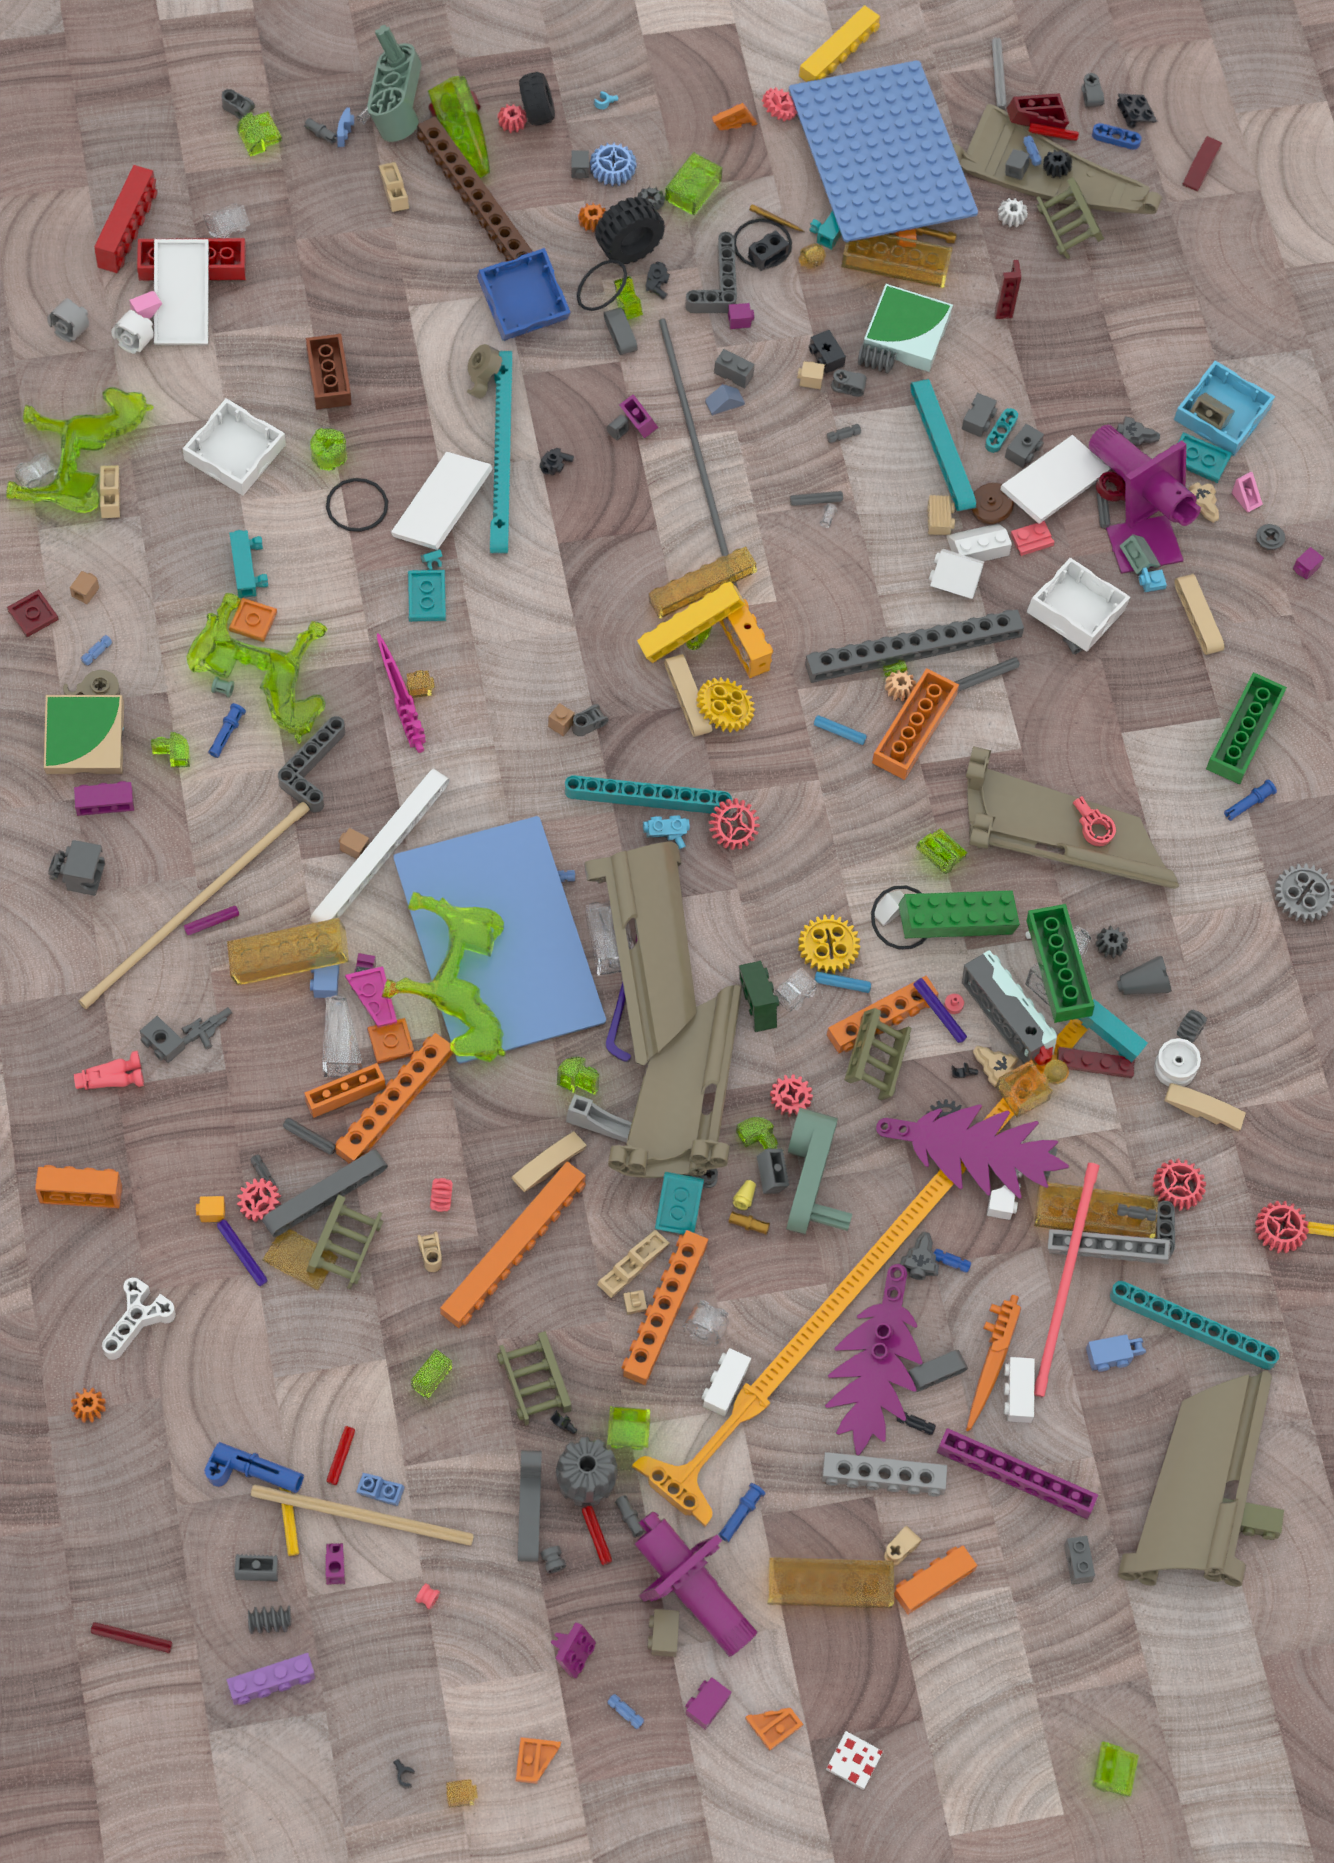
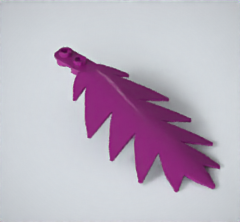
M980 1104L958 1110L937 1120L936 1118L942 1112L941 1108L922 1116L917 1123L883 1118L876 1125V1131L882 1137L911 1141L918 1158L926 1167H929L928 1151L938 1167L959 1189H963L962 1159L966 1169L988 1196L991 1195L989 1165L1006 1187L1019 1199L1022 1198L1015 1168L1027 1178L1045 1188H1048L1044 1175L1045 1171H1058L1069 1168L1068 1164L1048 1153L1059 1143L1057 1140H1038L1022 1143L1039 1124L1038 1121L1022 1124L996 1135L1010 1114L1009 1111H1005L969 1128L982 1108ZM888 1124V1128L883 1130V1126ZM906 1127V1131L901 1133V1129Z
M894 1264L888 1269L882 1304L873 1305L857 1315L858 1319L873 1318L867 1320L848 1334L834 1348L836 1351H865L856 1354L828 1374L829 1378L859 1377L838 1392L825 1405L826 1408L856 1403L841 1421L836 1434L839 1435L853 1430V1441L856 1455L858 1456L868 1444L872 1434L882 1442L886 1441V1425L881 1407L901 1420H906L901 1402L890 1382L913 1392L917 1391L905 1366L895 1355L897 1354L920 1365L923 1364L918 1347L909 1329L904 1324L905 1322L914 1328L918 1326L911 1313L902 1307L907 1270L901 1264ZM896 1271L901 1272V1276L899 1278H896L894 1276V1273ZM896 1290L898 1295L893 1298L891 1292Z

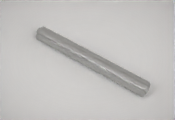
M993 38L992 52L997 107L1004 110L1007 104L1002 42L1000 38Z

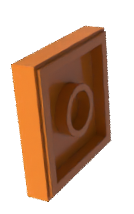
M242 598L229 626V631L264 642L277 614V609Z
M405 1018L398 1019L397 1023L377 1027L374 1025L367 1027L377 1064L409 1057L415 1052Z

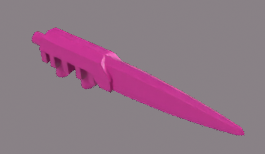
M377 633V641L394 695L397 714L410 748L416 747L417 752L422 753L426 737L421 721L418 720V713L415 712L416 709L412 695L408 694L402 676L381 635Z

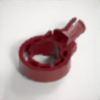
M1115 472L1103 473L1096 483L1098 494L1108 501L1116 502L1121 500L1126 502V482ZM1107 481L1114 483L1117 491H1111L1110 489L1107 491L1105 483Z

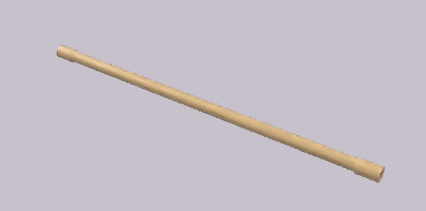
M301 802L286 818L103 981L86 993L79 1000L81 1006L85 1009L91 1006L101 994L294 822L304 816L310 810L307 804Z

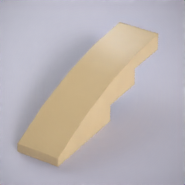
M1173 1083L1169 1084L1164 1100L1196 1118L1201 1116L1216 1125L1222 1123L1235 1131L1241 1130L1246 1114L1216 1098Z
M572 1132L530 1161L514 1174L512 1179L523 1192H526L552 1176L555 1170L569 1162L570 1158L585 1150L587 1145L575 1132Z
M657 1230L653 1231L633 1247L626 1257L614 1265L613 1269L600 1279L597 1285L612 1298L639 1275L670 1243Z

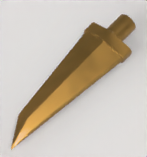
M753 204L750 206L749 210L759 216L768 218L791 229L805 232L798 226Z

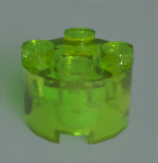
M319 428L315 431L310 440L312 461L317 464L318 468L326 471L335 470V467L343 465L347 459L344 434L332 428Z

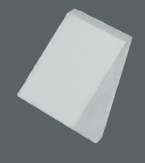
M900 890L887 893L877 904L875 918L883 927L900 915L898 904L904 896Z

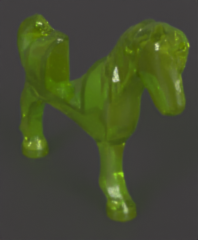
M110 387L103 391V399L110 406L112 412L101 415L85 414L73 416L68 420H56L39 414L32 406L25 405L23 413L24 423L34 424L38 431L47 430L61 435L60 465L54 480L44 487H21L16 482L9 481L6 498H17L25 502L32 501L34 504L52 501L65 509L77 513H87L94 510L99 503V494L96 487L100 474L77 471L76 457H80L81 449L89 451L101 450L110 439L133 431L144 421V416L147 411H151L154 408L153 405L147 404L146 397L141 392L127 393L116 387Z
M225 593L222 603L217 609V615L214 613L207 614L205 628L194 639L186 656L187 664L191 672L209 671L225 679L230 676L237 660L244 665L250 664L262 671L267 670L260 690L264 691L272 719L281 729H285L294 735L297 743H300L302 736L311 731L315 719L326 706L325 699L321 695L314 694L306 699H295V685L298 681L300 663L308 646L314 640L323 637L328 629L320 622L311 621L308 630L297 635L294 647L287 653L243 643L233 639L228 633L230 614L234 609L238 608L241 599L232 593Z
M413 892L408 905L409 910L425 909L440 916L447 924L449 930L447 952L431 982L420 983L412 981L407 977L397 982L387 979L381 997L391 999L397 994L418 995L430 1000L435 1007L444 1013L458 1018L469 1027V1030L454 1038L450 1043L451 1051L457 1056H475L477 1059L486 1062L493 1061L497 1055L504 1057L506 1055L502 1048L504 1033L499 1019L490 1007L483 1002L480 997V989L476 985L457 978L460 969L459 965L465 949L491 957L494 941L504 930L503 919L498 913L488 908L457 907L448 903L443 897L438 901L432 896H422L418 892Z

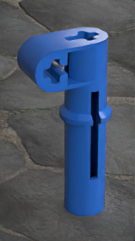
M221 1442L214 1448L205 1467V1475L209 1482L216 1487L226 1484L233 1469L244 1473L248 1478L252 1476L294 1493L300 1490L304 1480V1474L263 1459L257 1453L250 1454Z

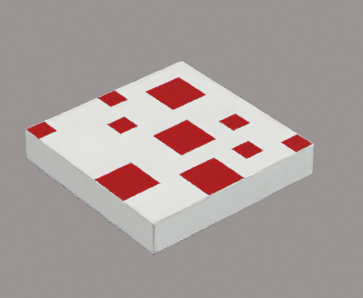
M846 1731L826 1770L864 1790L883 1751Z

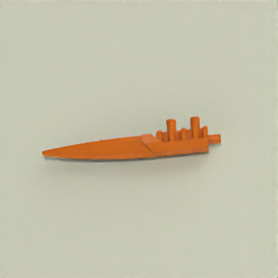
M1011 1295L1010 1301L1004 1300L1001 1306L995 1304L990 1306L989 1311L998 1314L995 1325L986 1321L983 1329L992 1332L989 1339L992 1346L988 1349L977 1384L966 1431L972 1429L980 1415L1004 1363L1021 1312V1307L1017 1305L1019 1297L1016 1295Z

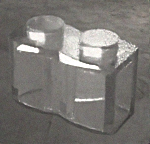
M46 453L38 454L31 461L22 462L14 469L16 478L26 492L32 491L58 477L57 468Z
M799 968L774 991V995L778 996L779 1003L789 1013L793 1010L797 1011L803 1005L805 998H811L817 992V982L802 968Z

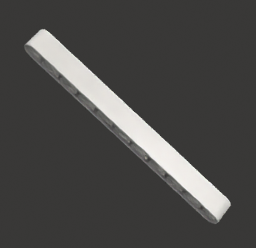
M432 769L315 909L310 918L312 923L324 931H328L446 789L450 781L448 777L435 769Z

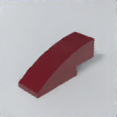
M1206 136L1182 185L1197 192L1199 191L1220 152L1222 142Z

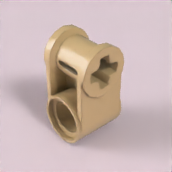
M437 1231L431 1235H417L425 1269L429 1272L439 1271L442 1266V1256ZM430 1258L437 1259V1261L434 1263H431L428 1260Z
M905 1526L888 1544L884 1555L885 1561L891 1566L900 1564L919 1546L922 1539L908 1526Z

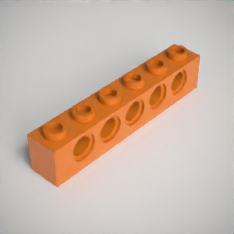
M927 975L922 977V979L926 982V984L930 987V989L938 998L939 993L937 992V990L935 989ZM914 982L828 1027L827 1037L838 1054L843 1051L848 1052L854 1048L865 1011L877 1008L881 1011V1014L888 1016L887 1018L879 1017L881 1022L888 1026H897L908 1016L914 1017L921 1009L925 1007L930 1008L914 987ZM917 996L921 1000L916 1001L912 997ZM901 1005L904 1009H898L896 1006ZM876 1028L875 1034L880 1035L884 1033L883 1031ZM852 1031L855 1035L850 1036L846 1032Z

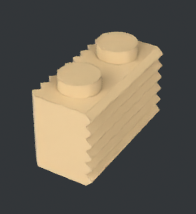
M929 496V535H950L951 529H954L955 518H951V514H954V503H951V496Z

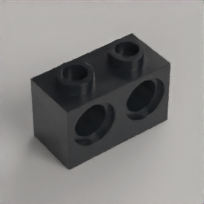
M775 230L771 234H766L763 239L750 245L748 258L760 271H763L788 255L789 243Z

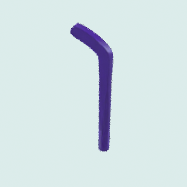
M622 982L606 1040V1049L616 1058L628 1062L631 1059V1055L614 1044L626 1000Z

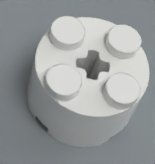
M129 310L112 328V337L114 340L118 339V345L122 349L135 354L138 351L141 352L153 338V324L148 318H143L136 314L135 311Z

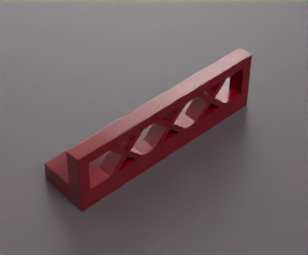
M1013 260L1011 272H1003L994 313L995 319L1013 318L1022 278L1019 260Z

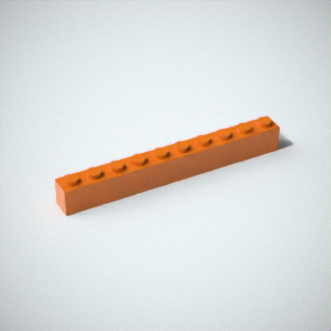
M566 1162L440 1307V1314L458 1328L463 1324H468L472 1318L471 1314L476 1309L479 1310L485 1303L484 1299L497 1290V1284L501 1279L504 1281L509 1276L510 1269L522 1261V1255L526 1250L530 1251L536 1244L535 1240L539 1235L542 1237L547 1232L551 1221L555 1222L561 1215L560 1211L564 1206L567 1208L572 1203L576 1192L580 1193L586 1186V1175L569 1162Z

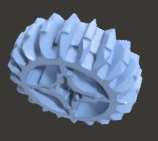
M615 142L612 145L607 143L605 147L600 145L599 149H595L594 153H592L590 171L593 173L594 178H598L599 183L604 181L605 185L610 183L611 186L614 184L620 186L621 182L626 184L627 180H631L635 174L636 158L632 150L628 151L627 146L622 147V144L616 145Z

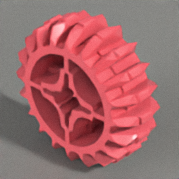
M734 798L733 803L730 799H726V804L720 802L721 809L714 807L717 814H710L714 821L710 820L709 824H714V827L709 828V831L716 832L712 835V838L719 837L717 844H721L724 841L723 847L727 848L730 844V849L732 850L735 849V846L738 849H742V843L748 846V840L754 841V837L751 834H758L754 827H760V824H755L754 822L759 820L758 816L753 817L756 810L749 811L752 805L747 804L745 806V800H741L739 803L737 798ZM732 808L737 809L736 812L733 813L732 817L728 818L723 816V814L727 810ZM742 812L747 818L748 826L742 822ZM735 820H736L735 823H738V826H741V827H733V828H732L733 825H731V823L728 822V821H735ZM720 822L726 825V836L721 830ZM738 830L745 831L741 838L732 840V836Z
M1178 1158L1175 1163L1172 1159L1168 1161V1164L1164 1162L1161 1168L1156 1170L1157 1174L1153 1177L1155 1182H1153L1152 1187L1156 1188L1154 1195H1160L1158 1201H1169L1173 1204L1174 1208L1177 1206L1178 1210L1182 1211L1183 1206L1186 1210H1189L1191 1205L1195 1207L1197 1201L1200 1202L1202 1200V1195L1206 1191L1204 1189L1206 1182L1202 1181L1205 1178L1204 1175H1199L1200 1168L1194 1169V1163L1188 1165L1187 1159L1181 1163ZM1166 1176L1169 1179L1168 1182L1170 1183V1187L1168 1189L1166 1188L1164 1183V1178ZM1190 1180L1194 1185L1193 1193L1190 1191V1187L1188 1186Z
M1276 1201L1274 1205L1269 1203L1267 1208L1263 1207L1261 1209L1262 1213L1257 1215L1258 1220L1255 1222V1226H1257L1255 1233L1260 1234L1258 1240L1264 1239L1263 1246L1270 1245V1251L1273 1248H1277V1253H1280L1282 1249L1285 1254L1289 1252V1249L1295 1251L1307 1239L1306 1234H1308L1309 1229L1306 1228L1308 1221H1304L1306 1214L1300 1215L1301 1208L1295 1210L1294 1203L1290 1207L1287 1206L1286 1201L1282 1205L1279 1201ZM1274 1215H1283V1217L1278 1218ZM1285 1222L1283 1226L1284 1228L1279 1233L1280 1225H1282V1223ZM1281 1237H1288V1238L1292 1237L1291 1239H1286V1240H1285V1239H1280Z

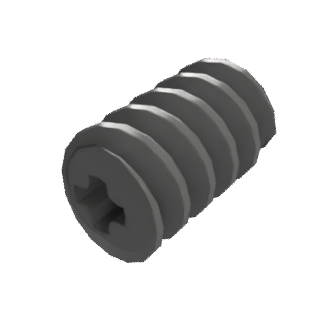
M862 343L858 355V365L861 366L865 362V367L868 368L872 364L873 370L878 366L880 372L885 368V373L888 374L894 366L897 353L891 357V351L884 355V349L877 353V347L871 351L870 345L864 349Z
M290 1605L287 1606L286 1611L283 1610L282 1606H279L278 1612L275 1611L273 1606H271L269 1612L263 1606L261 1613L258 1612L257 1607H254L252 1613L248 1609V1628L250 1634L254 1633L255 1628L261 1634L264 1627L267 1633L271 1632L272 1627H274L276 1633L279 1632L280 1627L283 1628L284 1632L288 1631L289 1626L291 1627Z

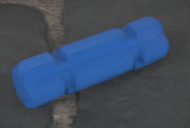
M940 1249L934 1251L936 1261L940 1262L941 1260L943 1264L953 1268H961L960 1270L964 1272L969 1271L971 1267L970 1261L965 1259L963 1261L960 1257L948 1252L945 1254Z

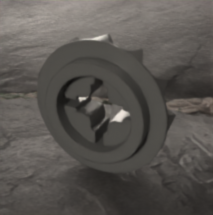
M649 186L647 189L642 188L641 192H638L637 197L648 199L656 210L664 205L665 196L657 187L651 188ZM648 196H654V200L648 199Z
M1265 524L1256 533L1257 542L1260 543L1261 547L1267 548V550H1276L1282 547L1285 541L1283 530L1274 524ZM1274 535L1273 540L1270 539L1267 541V537Z
M59 850L52 858L48 870L49 879L56 880L60 874L61 865L65 861L64 851Z

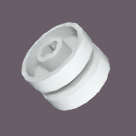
M1177 1038L1165 1042L1160 1048L1154 1064L1157 1078L1166 1086H1169L1170 1083L1183 1087L1190 1084L1200 1067L1201 1057L1199 1050L1194 1044L1185 1039Z

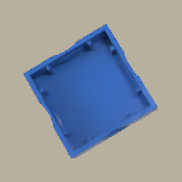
M545 248L522 255L512 261L501 262L480 269L477 274L478 281L502 341L567 320L570 316V309L562 289L555 279L554 269Z

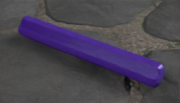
M922 978L916 980L913 985L955 1040L958 1043L963 1042L967 1038L964 1031Z
M225 1219L218 1222L217 1228L257 1285L263 1286L266 1284L267 1277Z

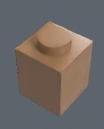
M84 571L80 572L70 586L71 596L87 605L99 589L97 577L92 573L87 574Z
M559 703L548 716V727L564 736L573 725L575 713Z
M351 828L346 833H342L339 838L340 851L355 859H358L370 844L367 836Z

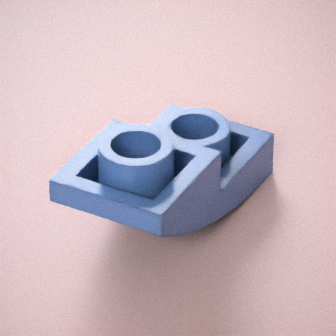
M350 108L345 109L338 124V147H345V140H348V133H351V125H354V115H350Z
M363 1473L356 1492L368 1498L398 1506L405 1487L402 1484L383 1480L382 1477Z

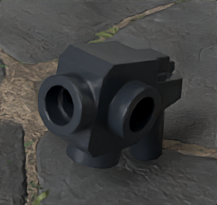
M656 262L650 266L645 287L647 292H654L664 300L668 294L660 289V287L664 283H668L670 274L667 273L668 270L664 263Z
M556 447L546 452L540 461L539 467L546 475H555L556 472L560 474L565 466L562 461L572 463L574 456L563 453L560 448Z

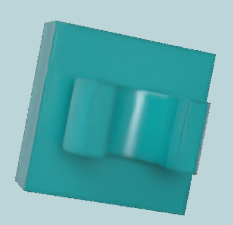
M441 549L420 555L422 562H427L429 570L433 569L431 565L433 561L437 562L438 567L442 566L441 560L438 559L443 556Z

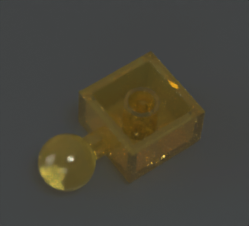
M1030 1060L999 1077L996 1088L1016 1118L1049 1101L1053 1091L1048 1083L1056 1085L1064 1083L1069 1076V1068L1061 1060H1052L1047 1063L1044 1073L1041 1074L1033 1061Z

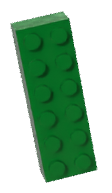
M1252 673L1209 759L1206 770L1239 785L1241 784L1287 687L1257 673Z
M1013 890L904 894L898 904L905 939L1013 935L1020 925Z
M1066 904L1028 910L1026 922L1054 1023L1092 1016L1095 1005Z

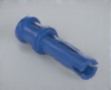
M235 703L230 705L228 715L223 718V726L208 751L211 756L219 758L232 731L238 728L240 718L246 713L242 706Z
M1267 779L1260 787L1253 788L1251 794L1224 811L1226 818L1230 816L1228 820L1232 821L1256 803H1263L1265 798L1277 793L1275 785Z
M750 1483L749 1490L744 1497L739 1499L737 1509L718 1534L721 1539L730 1542L749 1512L756 1509L755 1505L761 1496H765L766 1493L762 1488L754 1483Z

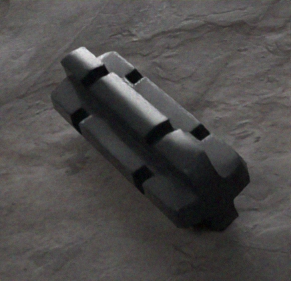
M904 1412L906 1416L905 1421L898 1417L896 1418L897 1422L906 1423L907 1426L921 1432L924 1430V1433L928 1435H933L936 1428L935 1424L931 1422L926 1423V1420L914 1415L909 1416L907 1412Z

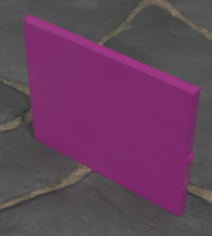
M1165 515L1144 519L1132 528H1129L1126 523L1106 527L1112 551L1121 574L1134 571L1120 547L1132 535L1144 537L1160 566L1184 561L1170 520Z

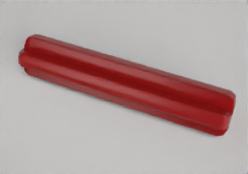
M1035 123L1029 125L1030 133L1072 141L1078 140L1079 132Z
M350 1426L344 1427L326 1479L327 1483L331 1485H337L355 1434V1429Z
M584 1507L582 1514L601 1564H609L612 1562V1557L593 1507Z

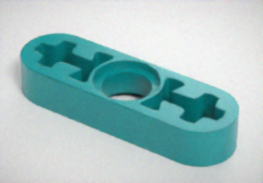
M1005 409L991 430L985 443V448L989 452H998L1018 420V412L1015 409ZM1012 416L1013 418H1010V420L1007 423V417ZM1002 427L1005 428L1007 432L1002 434L999 433L997 429ZM995 437H996V438H997V443L994 444V446H993V445H991V443L994 442Z

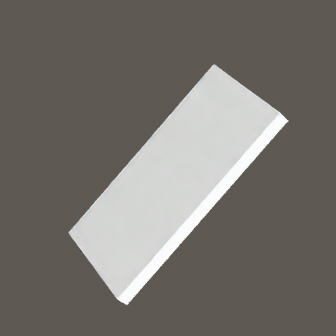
M154 239V292L162 302V305L154 314V345H208V239Z
M1072 435L1002 484L1000 490L1040 524L1094 485L1099 477L1105 472H1110L1111 468Z
M446 452L391 531L392 536L438 550L492 471L491 464Z

